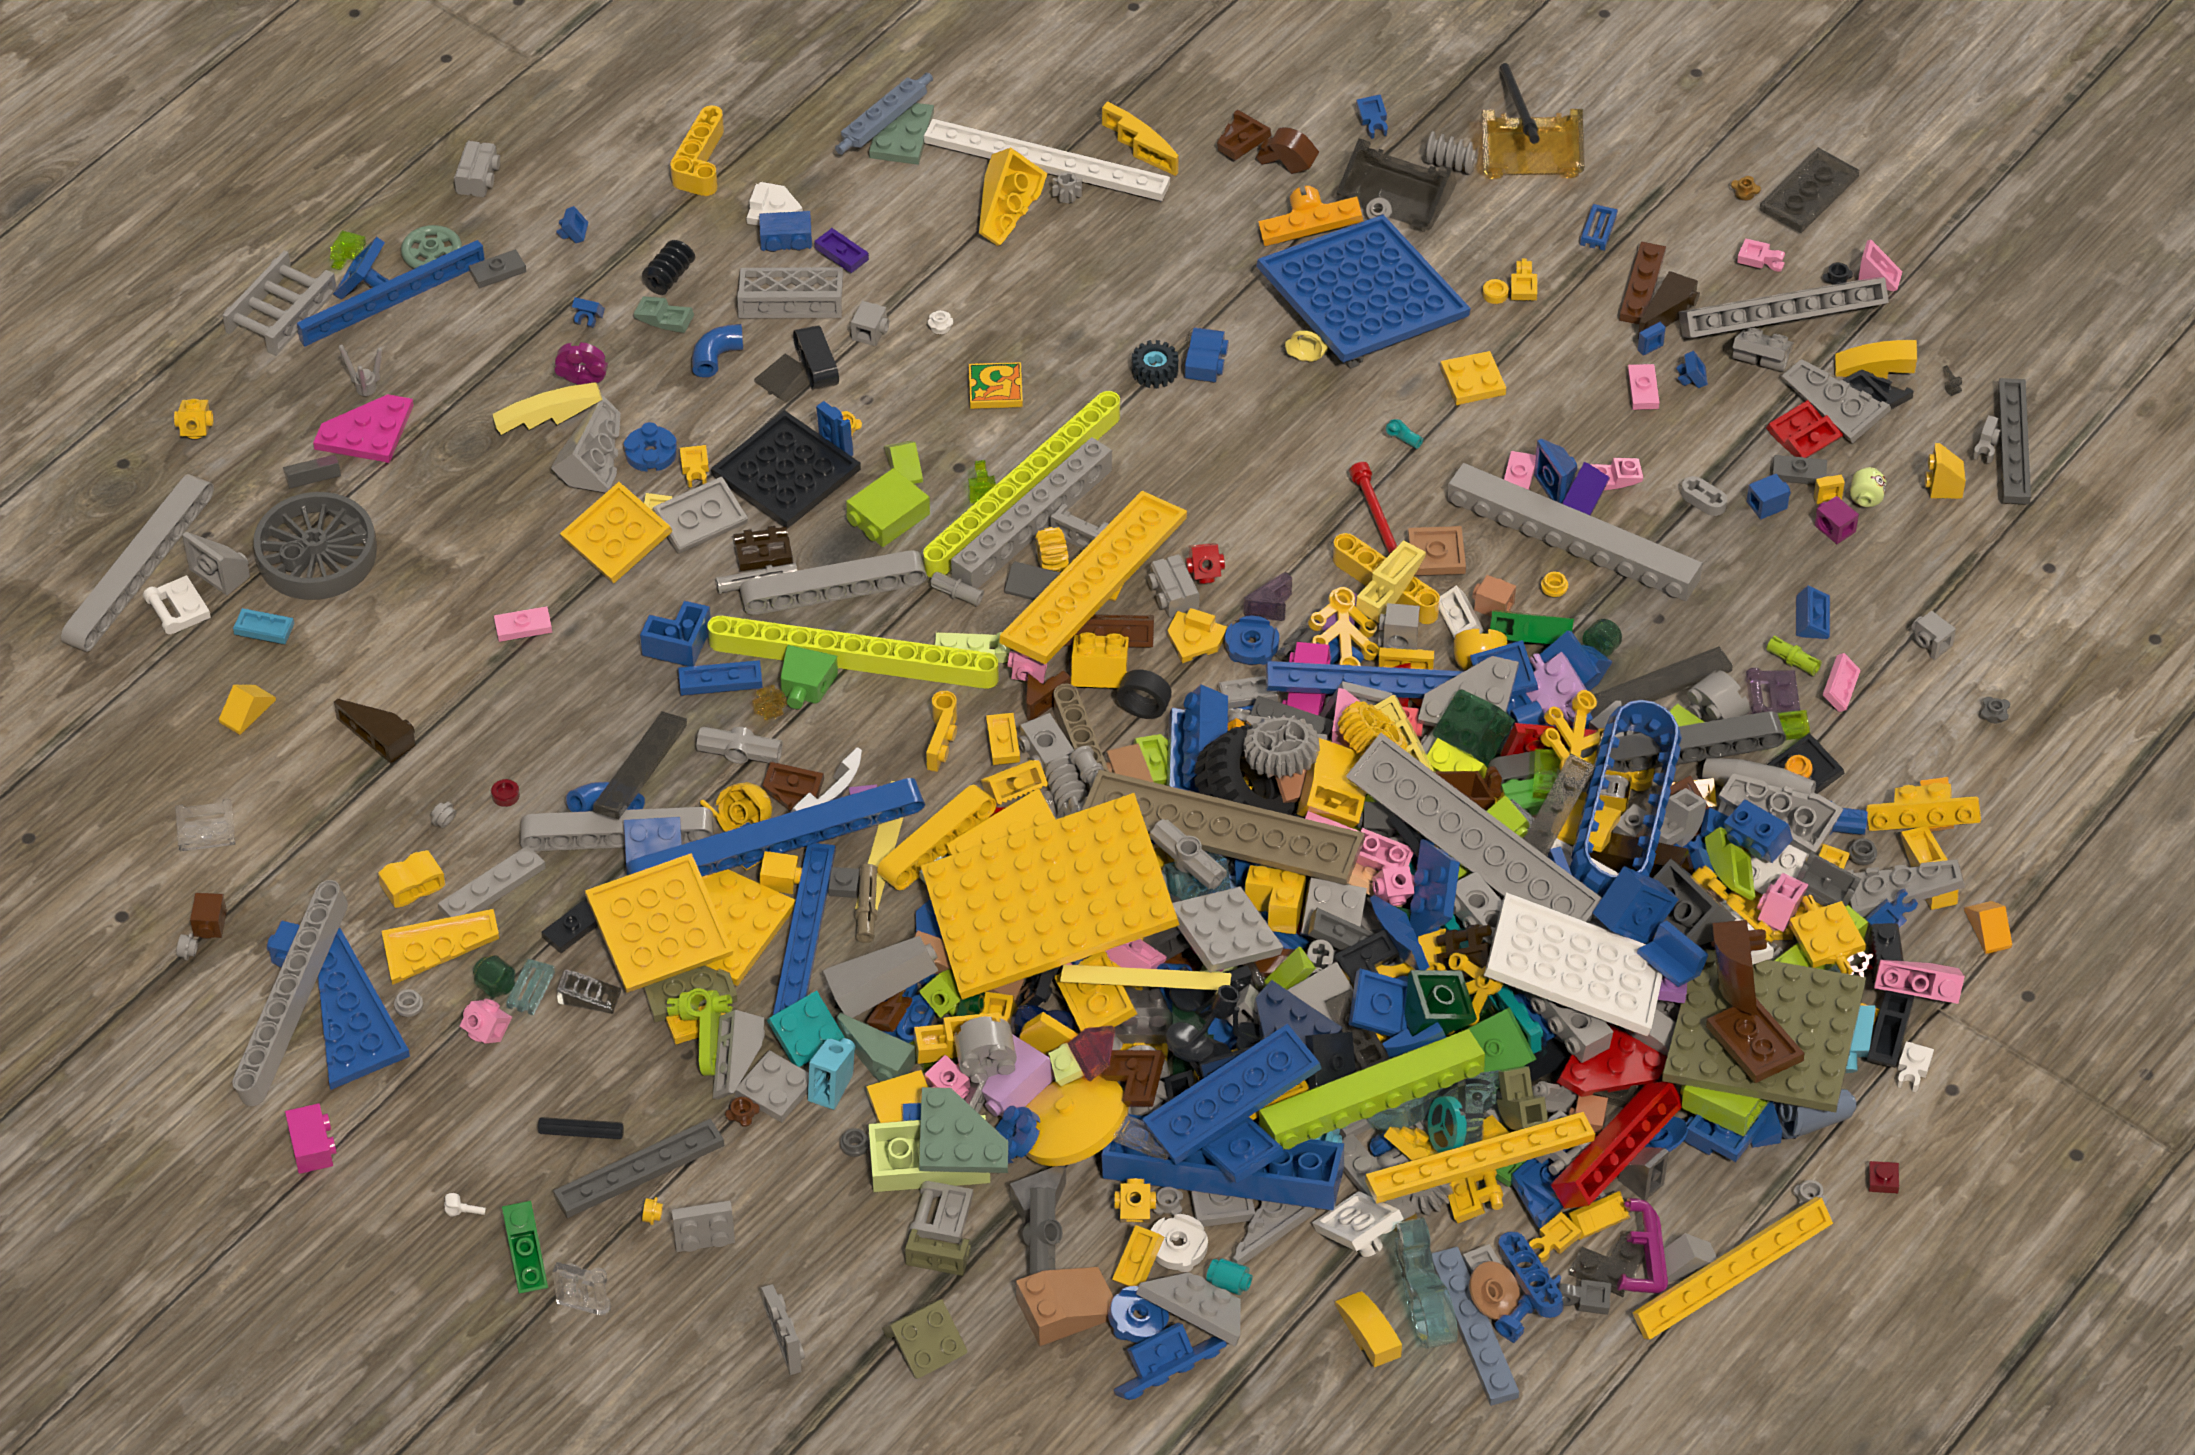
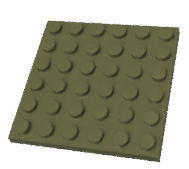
M1701 948L1709 955L1701 975L1687 982L1686 1000L1680 1006L1663 1072V1081L1836 1113L1865 989L1866 977L1772 960L1753 964L1756 998L1805 1053L1803 1062L1754 1083L1706 1027L1707 1018L1734 1006L1724 999L1719 990L1715 950Z

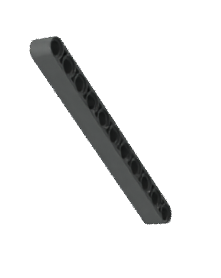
M1772 711L1679 726L1682 739L1679 744L1681 750L1677 764L1775 748L1785 742L1786 735L1778 714ZM1643 733L1617 737L1620 740L1618 748H1611L1609 756L1615 760L1614 766L1606 770L1627 773L1660 768L1663 764L1658 761V757L1662 751L1651 737ZM1568 745L1564 746L1569 752L1570 747ZM1596 745L1581 751V757L1591 756L1598 749V746ZM1553 748L1502 756L1493 759L1488 764V768L1494 766L1502 777L1501 784L1511 779H1518L1519 781L1528 780L1537 775H1556L1558 784L1573 782L1565 778L1559 768L1561 760Z

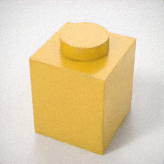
M765 851L760 872V885L780 893L793 894L795 884L800 883L802 868L798 867V856Z

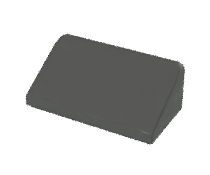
M335 455L283 467L289 488L341 476L339 463Z
M1014 561L1006 583L1005 593L1035 600L1060 572Z

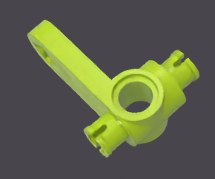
M696 988L690 992H682L679 998H668L667 1004H672V1007H667L669 1016L680 1015L683 1021L700 1020L699 1067L703 1076H714L719 1019L721 1013L732 1011L733 1007L728 1006V1004H733L731 995L719 996L716 990L706 991ZM706 999L707 1003L705 1008L702 1011H699L698 1007L700 1002Z

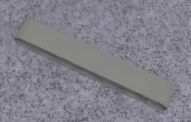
M911 550L749 579L741 584L740 592L745 611L751 615H759L914 587L924 583L927 574L921 554L918 551Z
M706 807L528 814L521 819L520 844L522 848L529 845L534 851L625 847L624 820L680 817L682 844L713 836V812Z

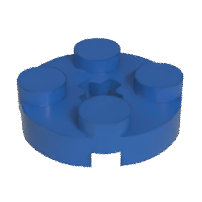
M648 422L643 424L641 428L631 432L624 441L626 460L637 470L648 472L647 468H656V471L663 470L676 459V437L669 430L659 427L655 423ZM653 446L656 450L649 449L646 451V448Z
M1244 616L1239 618V622L1233 626L1231 623L1225 633V647L1229 653V658L1233 662L1266 665L1267 661H1272V657L1279 648V632L1275 627L1274 629L1270 625V621L1263 617ZM1250 637H1254L1257 642L1250 643L1247 641L1250 640Z
M1013 1105L1009 1106L1004 1111L1003 1118L996 1127V1130L1008 1141V1164L1013 1163L1011 1159L1016 1156L1024 1157L1032 1149L1039 1136L1040 1130L1036 1128V1121L1040 1122V1118L1027 1107L1016 1108Z
M1129 1286L1122 1289L1112 1299L1108 1309V1318L1111 1326L1114 1328V1335L1117 1338L1140 1343L1165 1329L1169 1319V1312L1137 1295L1138 1286ZM1135 1310H1138L1140 1315L1145 1317L1139 1319L1136 1318L1133 1315V1313Z

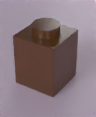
M195 893L190 917L194 937L205 939L222 938L227 913L224 894Z

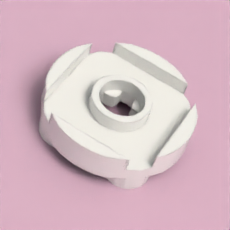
M1176 1214L1174 1218L1167 1220L1164 1217L1158 1220L1151 1229V1231L1165 1237L1155 1259L1163 1267L1179 1270L1180 1272H1189L1203 1260L1207 1253L1208 1237L1200 1221L1189 1215ZM1179 1238L1184 1239V1245L1175 1246L1171 1242L1172 1240L1177 1241Z

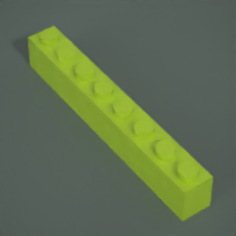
M1467 1029L1260 1109L1259 1126L1280 1144L1283 1150L1291 1149L1297 1144L1310 1139H1317L1325 1133L1345 1128L1351 1123L1364 1118H1370L1389 1108H1396L1402 1103L1415 1098H1422L1428 1093L1450 1087L1454 1083L1466 1078L1476 1077L1484 1072L1485 1053L1470 1030Z

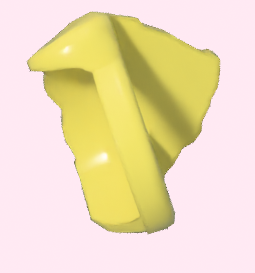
M1297 331L1292 334L1291 339L1285 342L1287 353L1299 361H1317L1328 349L1327 344L1317 334L1309 331Z

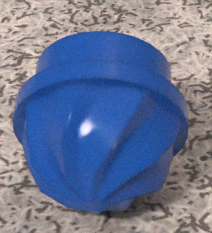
M1386 1132L1376 1135L1370 1143V1150L1374 1157H1380L1396 1147L1384 1137Z

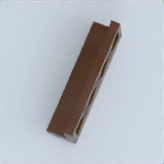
M1094 614L1075 635L1089 632L1096 636H1107L1108 634L1116 633L1123 637H1129L1128 647H1153L1154 615ZM1074 636L1065 644L1066 646H1073Z

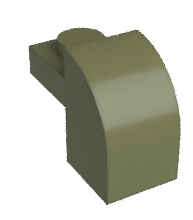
M1521 1066L1498 1071L1502 1098L1497 1099V1105L1507 1126L1513 1130H1521L1548 1122L1545 1097L1533 1095L1529 1067Z

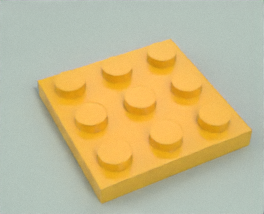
M618 482L565 528L560 535L564 541L614 584L673 531L670 525L624 485Z

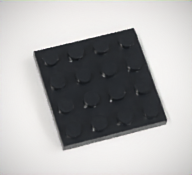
M784 410L711 468V475L716 479L722 476L731 490L788 529L861 470V463Z

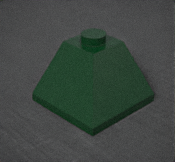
M1411 970L1408 973L1404 1014L1412 1037L1437 1022L1446 1035L1477 1020L1462 971Z

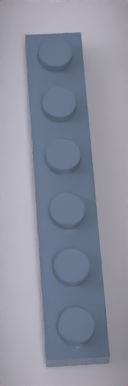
M1454 1247L1430 1254L1429 1261L1435 1270L1439 1285L1490 1406L1519 1398L1518 1387L1488 1317L1478 1310L1471 1298L1469 1289L1471 1276L1459 1248Z

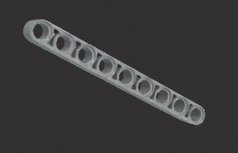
M186 474L65 624L61 634L62 642L89 652L96 645L210 501L214 491L213 483L190 474Z
M326 880L317 886L234 1075L233 1087L242 1102L247 1106L259 1105L265 1099L347 910L348 901L336 881Z

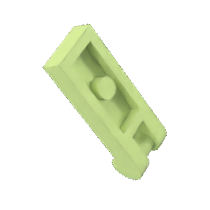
M1002 632L996 635L936 633L935 645L991 653L998 658V663L1008 662L1010 653L1008 647L999 643Z

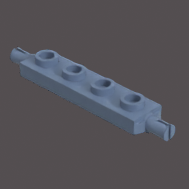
M926 72L918 80H912L907 77L841 131L843 141L835 146L837 153L842 155L850 147H862L926 95V85L933 81L932 75Z

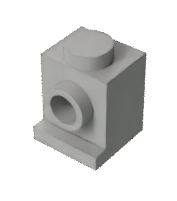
M1932 610L1924 617H1918L1912 624L1911 629L1915 631L1914 639L1920 646L1931 652L1933 660L1953 646L1956 628Z

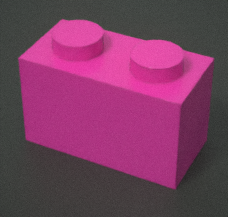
M320 1103L285 1111L298 1173L301 1174L332 1167L331 1155L337 1154L334 1138H327L326 1131H331L328 1113L322 1114Z

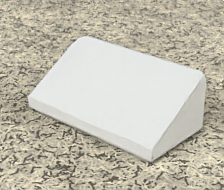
M1457 585L1440 596L1439 610L1454 639L1457 633L1464 630L1479 629V634L1485 632L1467 596Z

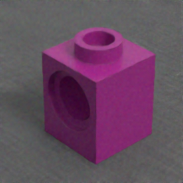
M1835 496L1828 502L1821 503L1817 508L1815 527L1835 544H1839L1856 532L1859 514L1839 497Z

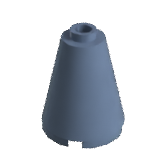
M1846 1089L1841 1090L1836 1113L1773 1101L1782 1128V1137L1785 1139H1795L1849 1119L1856 1110V1099Z

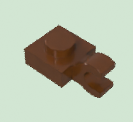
M906 989L895 994L887 1002L879 1003L866 1023L880 1031L894 1032L913 999L911 997H902Z

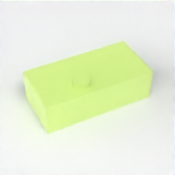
M921 1120L869 1124L873 1192L921 1189L924 1181L954 1186L990 1183V1173L919 1171Z

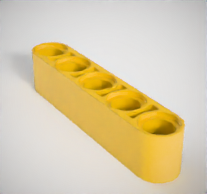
M1348 533L1339 534L1334 539V564L1367 586L1372 581V573L1386 557L1354 535ZM1413 576L1395 604L1420 606L1419 622L1422 624H1432L1438 619L1440 596L1434 589Z
M977 785L968 786L885 856L878 865V875L895 889L904 890L920 877L921 865L933 862L940 856L943 857L948 853L947 843L987 820L996 809L995 799Z

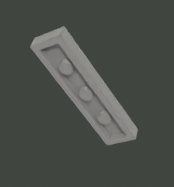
M527 845L438 903L439 911L446 918L480 912L546 869L545 861Z

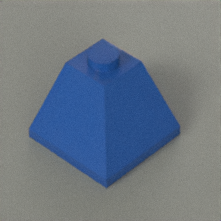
M1544 439L1537 440L1534 476L1548 497L1562 504L1575 480L1577 463L1572 456L1568 455L1563 447Z

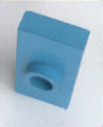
M242 608L233 631L235 635L286 644L294 626V619Z

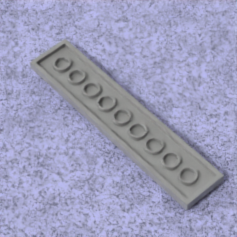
M1380 733L1347 774L1348 780L1426 839L1434 843L1438 848L1447 852L1450 857L1459 861L1471 873L1477 871L1484 881L1503 897L1506 893L1587 923L1594 916L1592 912L1602 899L1600 896L1384 734Z

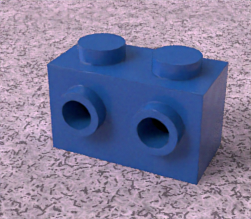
M1746 799L1724 822L1727 838L1732 844L1737 847L1741 845L1748 849L1756 858H1763L1770 863H1773L1793 841L1788 823Z

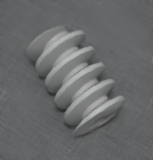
M1432 131L1427 141L1425 156H1427L1428 163L1432 164L1436 160L1438 166H1443L1446 162V167L1449 169L1455 166L1456 170L1461 172L1465 167V172L1471 174L1478 164L1481 145L1474 150L1473 142H1470L1465 148L1463 139H1460L1458 144L1455 145L1454 137L1452 136L1448 142H1445V134H1441L1439 139L1436 140L1435 132Z
M1070 755L1058 757L1047 765L1045 777L1048 780V786L1051 789L1058 812L1063 803H1068L1072 796H1076L1078 804L1083 802L1085 797H1088L1089 793L1086 790V784L1080 778V770L1077 765L1072 764Z

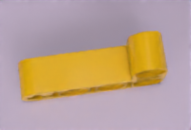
M713 105L706 106L700 111L671 160L672 185L675 188L701 196H710L717 191L716 167L707 161L724 133L723 113L719 107Z

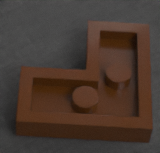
M1109 1050L1102 1076L1106 1081H1127L1122 1099L1126 1107H1153L1166 1056L1162 1050Z

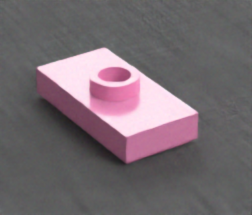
M1654 364L1628 365L1632 409H1659Z
M1511 451L1504 480L1530 490L1536 455Z
M547 607L494 615L499 642L552 633Z
M1845 653L1836 656L1823 692V696L1838 712L1847 710L1861 671Z

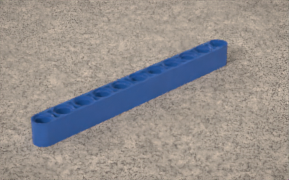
M906 778L638 857L627 864V870L629 875L692 853L699 872L703 877L763 859L765 851L784 853L915 814L925 807V802L916 780Z

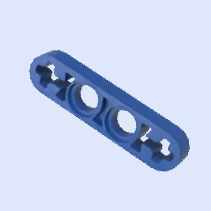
M1518 1232L1503 1234L1499 1238L1500 1255L1536 1311L1545 1318H1553L1560 1315L1563 1311L1562 1294L1525 1237ZM1521 1262H1529L1532 1264L1528 1268H1520L1517 1266ZM1533 1281H1542L1545 1283L1540 1287H1533L1529 1285ZM1545 1296H1547L1549 1302L1544 1301Z

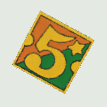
M1021 362L969 364L970 409L1023 407Z

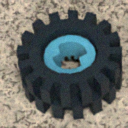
M1149 340L1146 346L1141 343L1139 348L1136 347L1134 349V354L1132 353V374L1135 380L1138 379L1140 385L1145 382L1147 388H1150L1152 384L1154 389H1157L1159 384L1166 387L1168 382L1172 384L1174 378H1177L1178 352L1175 351L1173 346L1169 347V343L1164 342L1161 345L1160 340H1156V344H1152L1151 340Z

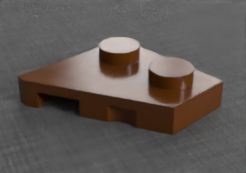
M770 762L763 782V790L791 812L808 793H811L818 799L824 781V773Z

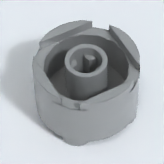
M1716 670L1687 692L1691 704L1688 708L1689 712L1704 722L1745 716L1749 713L1750 706L1746 696L1741 698L1737 692L1741 689L1738 683L1721 670L1717 673Z
M985 1016L974 1018L960 1026L961 1031L958 1035L957 1033L954 1035L959 1067L963 1074L971 1078L972 1082H985L988 1077L997 1074L1008 1075L1015 1071L1017 1056L1011 1026L1007 1021L1000 1019V1022L992 1021V1017Z

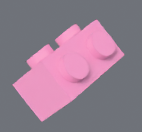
M1782 873L1774 885L1770 884L1766 894H1763L1757 906V909L1761 910L1758 920H1763L1775 931L1780 930L1784 932L1789 924V919L1795 916L1808 884Z

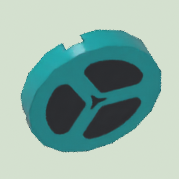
M1452 1096L1436 1098L1429 1110V1137L1434 1149L1438 1153L1462 1147L1466 1138L1467 1122L1465 1115H1461L1459 1108H1462V1105Z

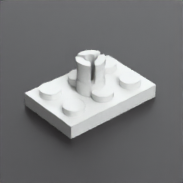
M1358 1191L1337 1205L1334 1210L1328 1211L1313 1221L1312 1224L1317 1233L1355 1251L1359 1250L1363 1257H1369L1376 1254L1373 1247L1377 1251L1383 1248V1244L1378 1236L1391 1232L1396 1227V1224L1403 1220L1399 1209L1384 1202L1376 1204L1373 1197Z

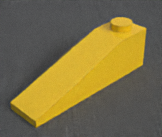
M1011 147L992 154L984 178L979 234L997 246L1003 243L1015 228L1019 218L1029 210L1030 204L1041 195L1048 174Z

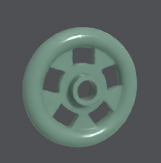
M439 225L423 226L413 230L405 237L401 245V255L404 261L415 269L435 260L442 254L446 255L461 248L462 242L459 236L449 228ZM436 235L437 238L426 239V236ZM449 240L452 245L444 247L443 242ZM415 242L420 243L418 249L411 248ZM419 255H421V256H423L424 258H426V260H425V261H420V260H418V259H416V258H417Z

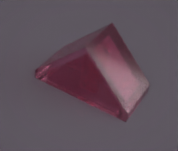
M1113 1026L1086 1028L1067 1043L1085 1078L1089 1081H1092L1110 1065L1116 1030Z

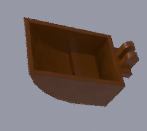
M1494 766L1486 770L1485 778H1482L1479 771H1433L1485 811L1495 804L1496 799L1494 797H1501L1502 777Z
M1747 920L1712 923L1719 990L1724 999L1732 1006L1746 1013L1757 1015L1751 951L1767 948V941L1765 940L1766 931L1763 929L1748 930Z

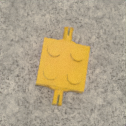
M1808 895V898L1805 896L1802 899V903L1808 912L1790 918L1789 926L1811 967L1816 968L1825 964H1837L1841 973L1851 974L1853 969L1847 959L1854 954L1865 951L1866 944L1842 901L1825 907H1818L1812 895Z

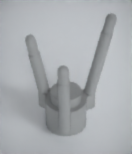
M339 345V350L350 373L351 381L355 382L356 392L361 396L372 395L377 388L376 381L380 380L379 370L382 348L377 349L373 372L369 369H363L362 366H358V371L355 372L344 346Z

